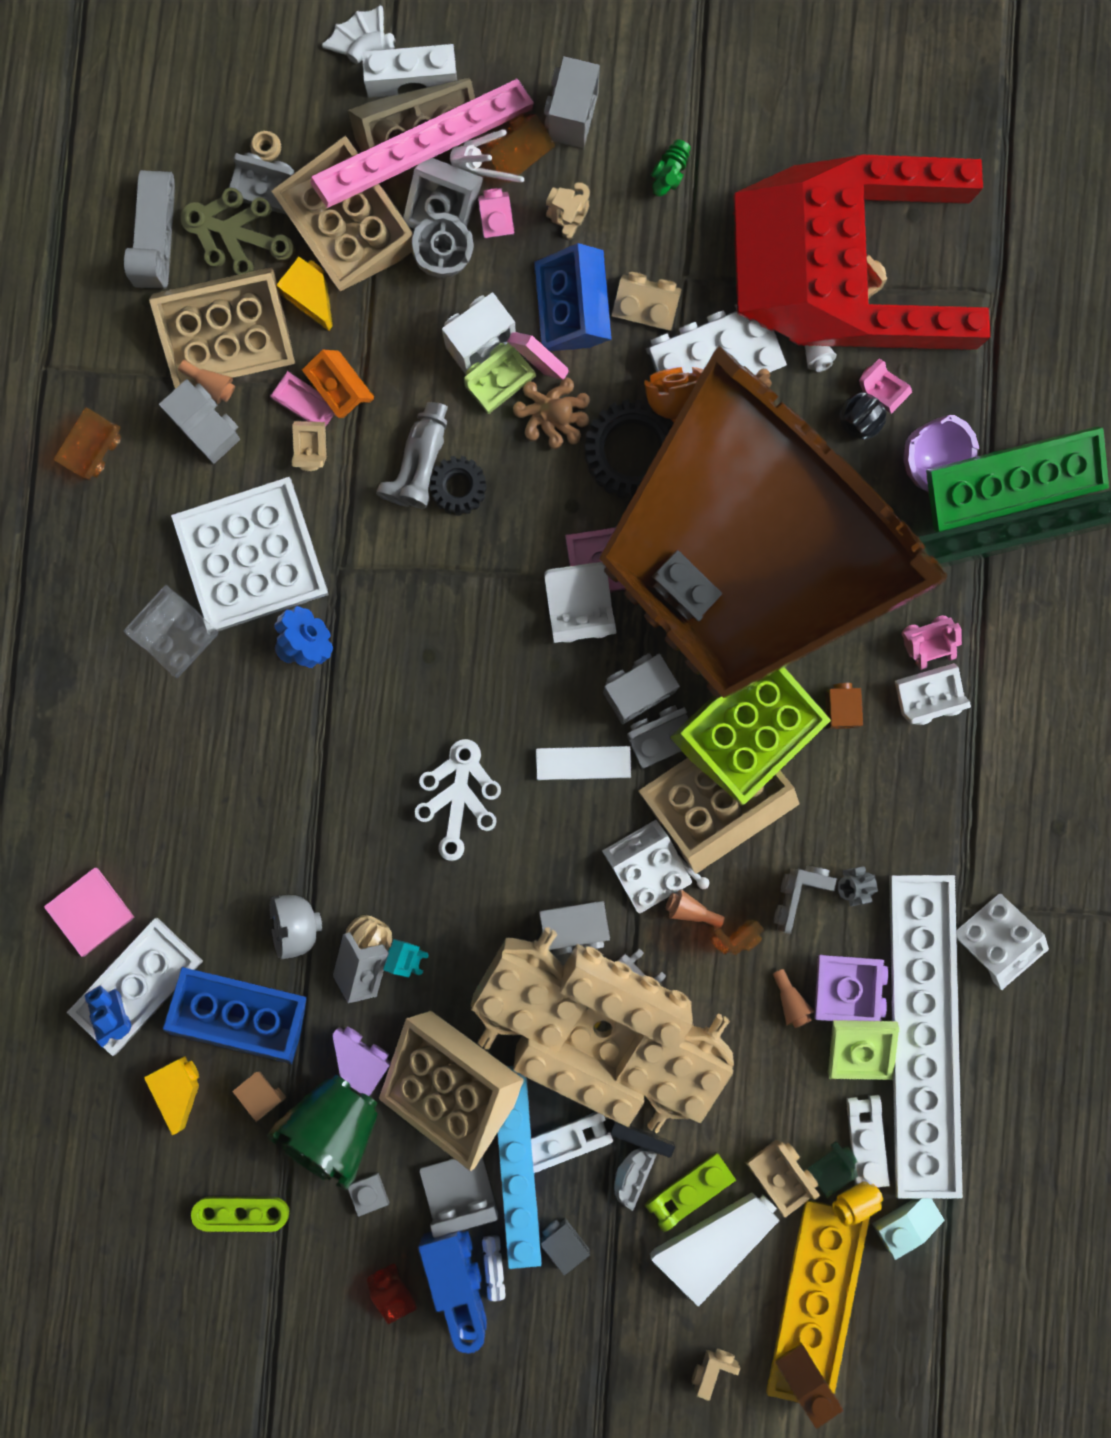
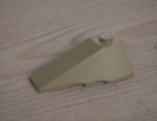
M466 78L374 100L349 109L348 113L355 140L361 152H364L475 99L471 79Z

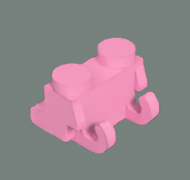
M944 615L936 617L929 625L922 627L910 625L902 631L907 652L910 657H913L920 670L927 668V661L943 656H947L949 661L956 659L957 646L962 645L960 625L954 623L952 618Z

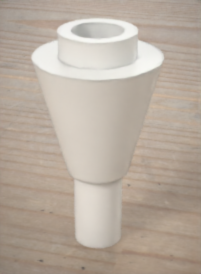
M805 346L808 369L821 372L833 365L837 355L830 346Z

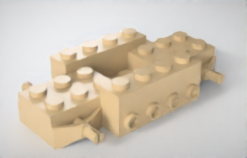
M545 927L538 941L529 942L515 938H506L472 997V1011L478 1015L486 1026L484 1033L478 1040V1044L481 1047L485 1044L484 1049H490L495 1037L499 1034L522 1035L516 1045L513 1071L627 1127L630 1126L644 1104V1096L647 1097L656 1111L647 1124V1127L651 1131L654 1129L655 1133L660 1131V1128L668 1118L692 1119L701 1124L733 1075V1053L729 1046L720 1038L721 1033L729 1023L725 1016L722 1018L721 1014H717L710 1028L705 1027L704 1029L693 1026L691 1001L686 995L680 991H670L660 986L659 982L650 976L642 977L632 972L626 964L619 961L613 962L603 957L598 950L592 947L585 948L577 944L565 965L562 966L559 960L549 951L551 943L557 936L553 929L550 932L549 927ZM599 1021H607L612 1027L606 1032H601L595 1029L594 1025Z

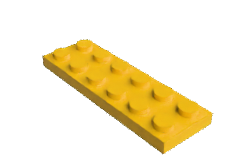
M812 1200L804 1203L766 1390L768 1396L799 1403L775 1360L801 1343L835 1394L870 1217L856 1225L849 1224L844 1226L836 1217L832 1205Z

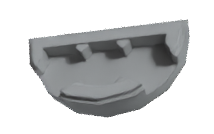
M643 1147L634 1150L617 1169L614 1183L615 1196L618 1202L632 1211L657 1153Z

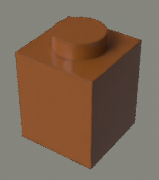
M852 683L833 684V689L825 692L826 715L831 720L827 724V729L860 728L863 726L861 688H852Z

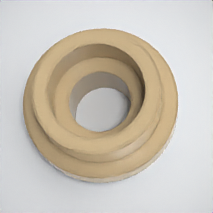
M260 131L252 138L250 148L252 154L259 156L263 161L270 162L279 156L281 143L274 133ZM266 144L271 145V149H270V150H268V151H262V150H261V148H262L264 145H266Z

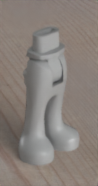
M427 402L424 412L418 413L417 418L421 421L415 422L410 430L399 475L394 482L380 483L376 492L379 497L405 507L410 505L418 509H425L427 507L430 477L438 451L444 444L443 434L447 425V420L444 417L448 408L446 405Z

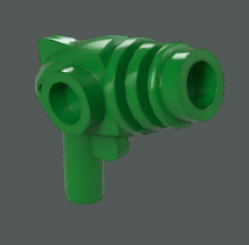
M676 139L669 146L666 153L662 155V160H659L654 167L651 176L655 178L652 185V194L661 197L666 195L669 189L674 191L681 182L683 174L679 171L685 170L691 149L687 142Z

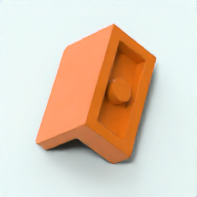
M322 350L302 369L338 418H344L360 402H371L374 399L372 393L340 351Z

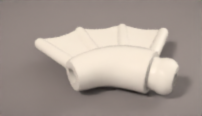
M378 6L368 12L356 11L347 22L336 24L333 35L322 43V47L345 54L352 62L358 64L362 60V52L394 49L393 43H395V39L391 33L384 34L383 8Z

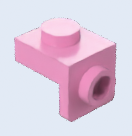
M501 188L484 190V195L478 196L484 238L514 234L508 192H502Z
M878 359L872 366L867 367L859 379L862 391L880 400L885 410L890 414L912 393L911 386L888 372L885 362L881 359Z

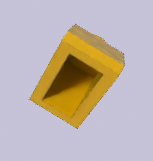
M298 257L276 286L282 297L329 331L333 326L328 287L323 275L324 270L314 261L309 260L307 263Z
M186 1057L178 1059L144 1077L172 1136L185 1128L199 1087L197 1081L199 1072L192 1061L188 1062Z

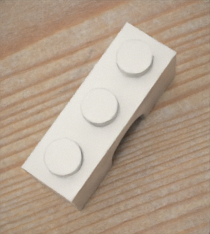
M453 44L362 52L364 82L368 98L398 95V87L407 83H421L428 88L457 81Z

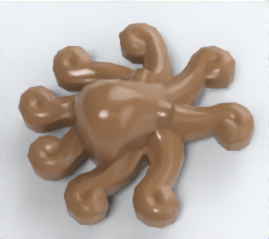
M567 377L561 381L560 386L550 390L546 396L537 392V384L535 382L529 381L524 385L523 392L527 398L532 399L535 403L525 406L522 402H516L513 406V412L518 418L532 415L525 429V436L528 440H537L539 431L536 427L541 424L544 433L549 437V446L552 449H558L562 446L563 438L555 431L554 427L567 435L568 443L574 445L580 441V430L571 427L569 424L576 423L580 428L588 426V415L581 411L572 413L573 407L578 409L588 407L590 403L589 396L586 393H581L577 398H560L573 391L574 383Z

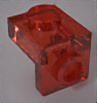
M395 1264L380 1269L367 1278L371 1300L388 1325L417 1310L415 1301L401 1281L399 1270Z

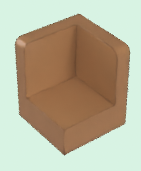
M259 1071L232 1091L256 1122L286 1098L279 1088L274 1090Z

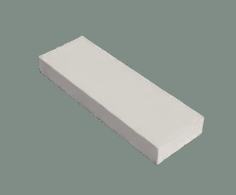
M630 746L536 749L537 780L631 778Z

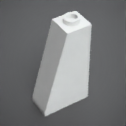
M752 1192L655 1248L650 1253L651 1260L699 1307L779 1222L774 1214L777 1208L764 1195L758 1198Z

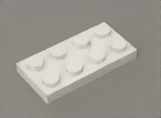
M154 918L67 1013L96 1040L85 995L100 985L107 992L116 988L121 994L125 1013L131 1021V1029L122 1039H110L107 1045L103 1047L114 1056L174 993L181 968L185 967L195 970L203 960L158 918Z

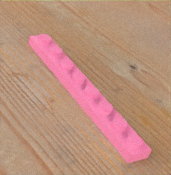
M518 79L513 80L311 176L310 183L325 206L329 208L532 110L534 102Z

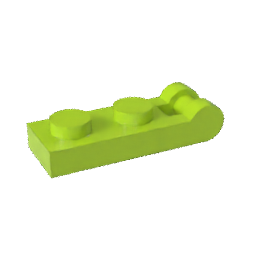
M716 1152L648 1200L645 1206L650 1213L654 1212L659 1220V1227L663 1232H666L684 1217L735 1182L736 1179ZM672 1199L677 1208L669 1213L664 1204Z

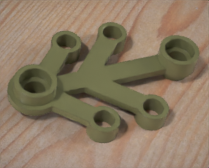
M227 188L221 198L206 206L193 202L186 205L181 212L183 227L188 232L198 235L206 251L205 261L210 266H222L225 262V254L216 247L209 230L221 234L234 260L233 269L237 275L253 272L254 270L253 263L246 258L237 239L270 250L271 255L280 261H288L295 255L296 246L289 237L277 235L272 238L242 228V226L259 217L265 218L270 215L272 210L271 204L262 197L254 199L251 207L225 221L213 217L229 207L237 208L242 204L243 195L235 188ZM235 192L237 194L236 202L229 203L228 196ZM264 202L266 210L263 213H258L257 205ZM198 212L200 216L199 221L192 223V214ZM279 242H284L286 245V249L282 253H278L276 250ZM214 252L219 253V260L216 263H212L210 259L211 254ZM247 262V271L241 273L239 271L240 263Z

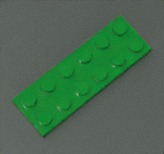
M1096 426L926 469L934 531L943 532L1108 489L1109 480L1104 429Z

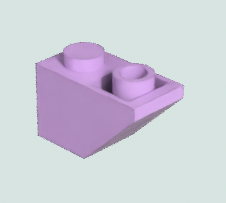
M347 1026L344 1030L339 1027L333 1033V1040L340 1077L350 1083V1087L359 1093L370 1096L391 1064V1061L387 1059L389 1054L375 1044L371 1048L360 1041L363 1036L354 1029Z

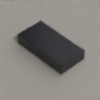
M613 1120L610 1128L612 1136L668 1158L672 1157L675 1149L674 1142L632 1125L627 1127Z

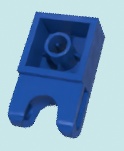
M461 1230L437 1238L433 1237L432 1232L425 1233L420 1242L419 1250L436 1311L444 1310L455 1348L462 1353H473L480 1349L484 1343L487 1317L479 1292L480 1282L482 1281L477 1262L472 1263L470 1259V1250H473L469 1232L468 1230L464 1232ZM471 1325L474 1329H468L464 1326ZM462 1339H464V1340H472V1339H475V1340L472 1341V1342H465V1341H463Z

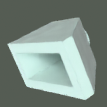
M914 1198L875 1221L872 1225L888 1252L896 1260L923 1244L942 1224L944 1219L932 1198Z

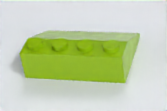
M784 667L727 698H717L714 695L675 731L670 738L691 762L737 802L744 805L831 720Z

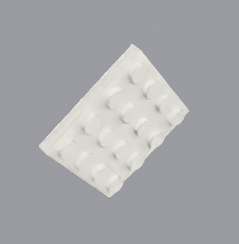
M290 477L171 515L209 633L212 634L329 595Z

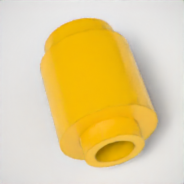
M862 1181L838 1195L837 1200L832 1203V1207L836 1217L844 1226L849 1224L856 1225L880 1211L883 1198L881 1192L874 1184Z

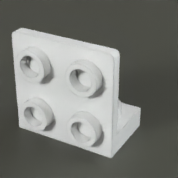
M657 820L652 821L602 850L638 913L644 912L670 897L672 893H676L692 883L670 838Z
M998 894L956 930V938L989 970L993 982L1001 990L1049 950L1045 935L1002 894Z

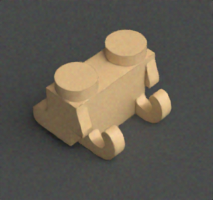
M576 183L574 185L575 191H582L583 195L574 196L575 191L572 189L561 187L556 189L553 187L546 201V205L549 206L546 217L551 218L553 223L563 227L562 236L567 240L572 239L578 225L582 224L589 209L588 199L590 191L584 183Z

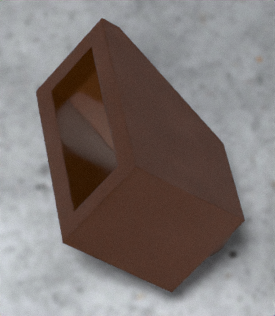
M802 1343L775 1360L791 1390L816 1429L844 1411Z

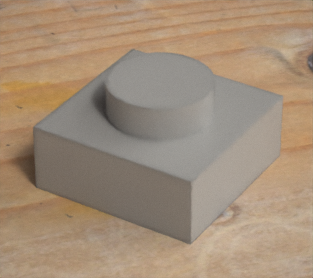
M379 1173L355 1181L348 1188L358 1217L387 1206L390 1203Z

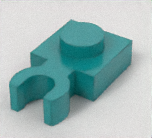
M394 939L387 951L389 954L383 970L410 977L411 973L421 975L423 970L419 969V963L422 958H428L429 954L419 950V946Z

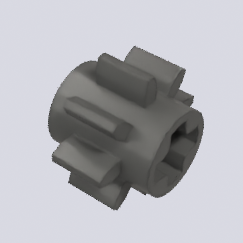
M864 866L843 870L844 877L837 882L840 897L848 900L851 907L871 903V895L878 892L875 876L866 872Z

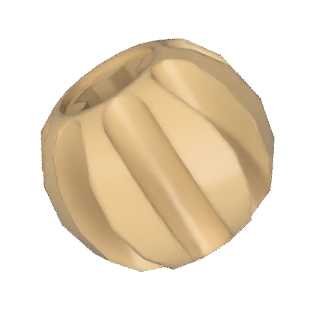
M361 915L354 919L346 930V933H351L359 949L383 944L388 951L392 943L390 928L382 921L369 915Z

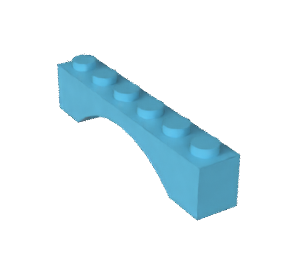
M507 1066L512 1071L514 1070V1066ZM517 1072L515 1073L522 1077L524 1081L514 1108L498 1131L509 1269L541 1266L542 1262L527 1077Z

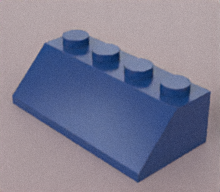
M182 967L163 1030L169 1035L292 1064L301 1034L307 998Z

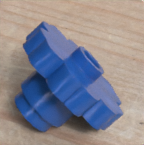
M296 606L294 609L286 610L278 616L274 627L280 635L277 637L275 651L282 661L286 663L297 662L300 666L313 668L316 664H322L330 658L333 645L328 639L331 634L321 619H314L309 609Z

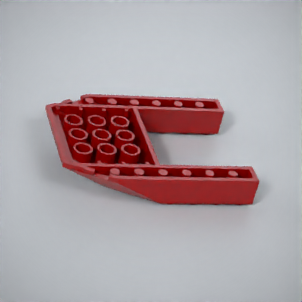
M862 154L794 165L735 192L733 198L737 314L748 320H755L762 327L770 331L775 330L789 337V341L803 346L977 350L990 338L989 307L880 305L868 303L864 200L971 203L983 189L982 159Z

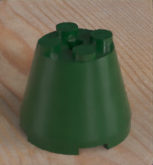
M334 1075L332 1080L325 1078L272 1126L266 1136L274 1144L278 1140L282 1142V1149L285 1151V1154L322 1180L330 1181L331 1178H334L338 1181L336 1186L341 1190L347 1191L356 1177L378 1113L375 1107L378 1103L364 1093L358 1096L349 1090L350 1083L342 1077Z

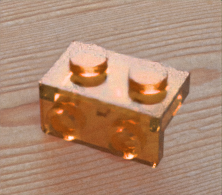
M521 113L509 122L510 128L506 130L505 136L487 142V146L481 150L483 155L492 156L491 161L498 172L518 176L556 146L536 114L525 115Z
M84 407L53 460L85 480H90L92 476L97 478L106 463L102 458L107 450L112 452L116 448L122 437L118 434L121 427L117 424H112L92 410Z
M748 919L732 935L727 937L719 927L712 926L709 931L713 936L709 940L721 953L726 954L728 952L736 956L743 949L747 951L753 949L762 940L759 935L764 929L756 920Z

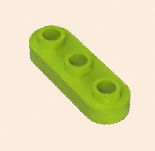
M210 1196L199 1200L191 1211V1220L194 1226L205 1232H274L281 1229L289 1218V1207L279 1197ZM205 1208H212L215 1216L208 1218L204 1212ZM237 1208H244L247 1216L245 1218L238 1217L236 1214ZM269 1208H276L279 1216L271 1218L268 1214Z

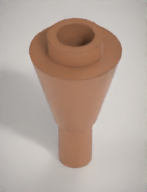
M183 360L179 365L178 371L194 379L196 384L199 383L217 404L222 400L227 402L235 389V386L231 384L233 377L206 369H199L186 360Z
M682 889L678 890L676 894L672 893L668 898L666 910L669 911L670 919L694 922L703 921L718 928H721L723 925L724 916L707 910L705 906Z
M781 969L773 973V977L781 991L780 996L786 1025L793 1024L796 1029L811 1022L810 1015L815 1013V1011L796 988L792 987L785 970Z

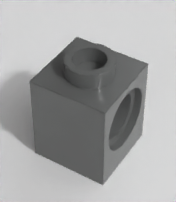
M566 1218L560 1223L556 1219L542 1230L543 1236L540 1239V1245L564 1276L590 1255L588 1246Z

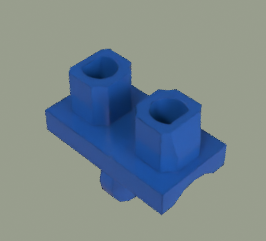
M100 985L86 993L85 1000L90 1012V1021L93 1025L96 1042L101 1047L107 1045L110 1039L120 1040L129 1033L131 1021L125 1013L121 994L116 988L107 992Z

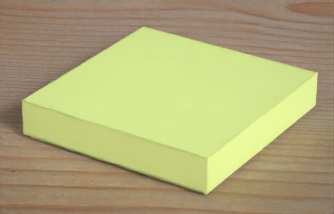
M833 1020L828 1065L829 1079L893 1080L899 1035L898 1021Z

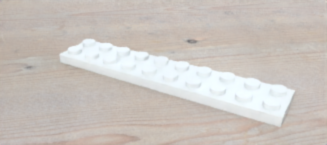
M955 875L889 876L892 1021H898L899 1025L893 1074L896 1197L962 1198Z

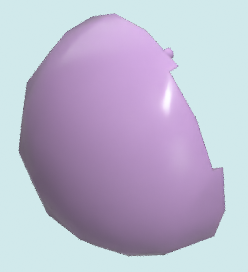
M955 415L942 416L924 424L912 432L906 440L903 460L907 475L917 487L929 493L926 469L977 457L979 445L976 434L966 421Z

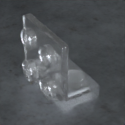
M167 585L157 593L123 630L132 640L146 649L175 678H179L219 633L186 600Z

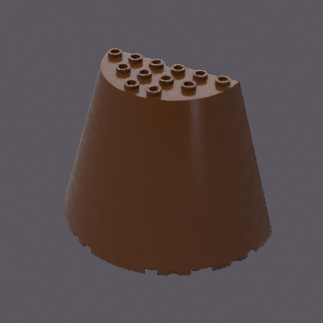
M720 345L710 357L599 559L606 566L603 569L606 575L616 583L619 581L626 589L624 591L625 596L633 604H640L646 611L644 614L646 620L655 628L661 625L667 632V636L664 638L665 641L675 651H682L688 658L685 661L687 666L697 675L701 673L707 679L708 683L706 686L710 692L717 698H727L941 585L948 577L940 563L933 556L929 557L924 551L926 547L921 540L910 530L904 521H900L893 513V509L839 454L837 455L826 444L827 442L790 407L788 408L782 401L776 405L774 401L779 396L746 366L743 367L733 355ZM676 550H679L723 593L702 615L703 618L700 621H696L693 618L687 621L675 609L678 603L671 596L665 599L653 588L656 582L651 576Z

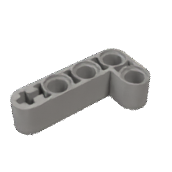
M144 170L139 172L133 248H127L124 255L125 274L134 287L166 289L168 285L175 182L172 172Z

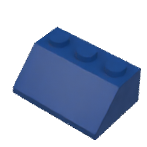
M577 243L536 261L535 273L542 345L548 351L590 348L611 340L604 251Z

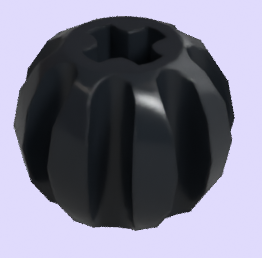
M864 392L851 396L840 410V422L845 431L861 440L873 438L882 430L886 423L887 412L883 404L873 395Z

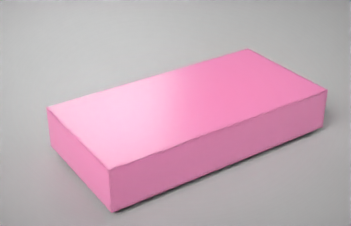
M518 332L511 333L507 342L546 376L565 379L569 372L568 368L531 335Z
M288 371L270 395L274 401L306 422H325L326 427L335 414L316 389Z

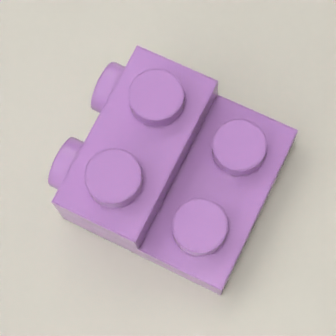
M818 955L814 1019L826 1021H880L881 1017H885L886 999L882 998V985H887L888 967L883 966L884 960Z

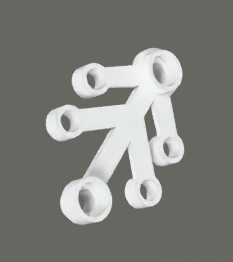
M467 739L454 743L450 749V759L434 771L425 772L420 777L421 787L426 791H433L438 787L440 780L456 770L455 783L428 803H421L415 809L416 818L422 822H428L433 819L434 813L452 801L447 837L443 838L439 844L440 855L449 861L458 860L464 853V843L459 839L464 803L467 804L476 816L478 826L482 830H492L497 822L496 817L491 812H487L467 785L469 771L482 786V794L485 798L489 800L497 799L501 794V787L497 782L490 779L479 764L481 752L478 745ZM463 749H468L471 752V757L466 761L459 758V753ZM433 776L435 784L432 787H426L424 785L425 777ZM490 784L495 785L498 789L494 796L486 794L485 789ZM422 807L430 809L431 813L428 818L423 819L420 817L419 810ZM489 815L492 817L493 824L490 827L482 826L481 819L483 816ZM454 842L457 845V851L454 854L446 852L445 847L447 843Z

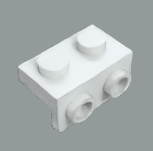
M955 663L895 681L901 713L910 724L924 725L931 722L933 718L943 715L954 716L961 713L963 709L971 707L970 701L964 696L959 667Z

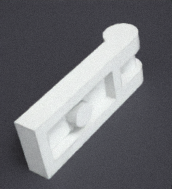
M869 1096L865 1100H858L857 1097L847 1098L846 1104L855 1185L866 1181L869 1184H874L876 1187L889 1186L880 1096ZM870 1112L869 1121H860V1113Z
M594 1112L576 1121L531 1137L534 1173L612 1143L614 1140L611 1132L606 1131L603 1123L606 1120L605 1116ZM592 1127L595 1137L586 1141L583 1130Z

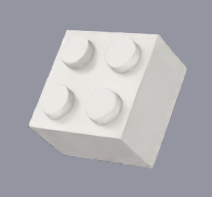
M493 292L487 297L482 295L476 298L470 304V309L461 315L457 313L451 316L444 323L445 327L442 328L445 347L465 374L476 362L482 364L491 357L490 352L500 343L506 345L511 333L516 332L515 321Z

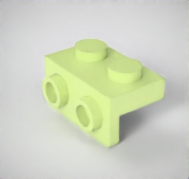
M509 343L497 345L490 352L491 357L482 364L480 362L473 364L466 371L467 376L464 377L465 387L488 414L524 387L527 382L536 377L535 371Z

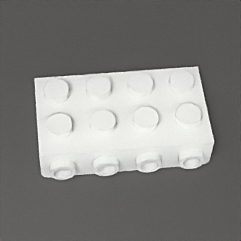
M724 310L707 317L708 323L699 327L696 322L679 328V335L669 338L668 333L650 340L652 346L646 348L647 354L651 356L656 372L675 367H682L683 373H692V367L704 370L710 357L719 345L733 355L743 367L746 366L755 375L763 368L772 372L786 366L774 330L770 331L762 327L759 322L748 320L738 315L737 311L728 315L725 314Z

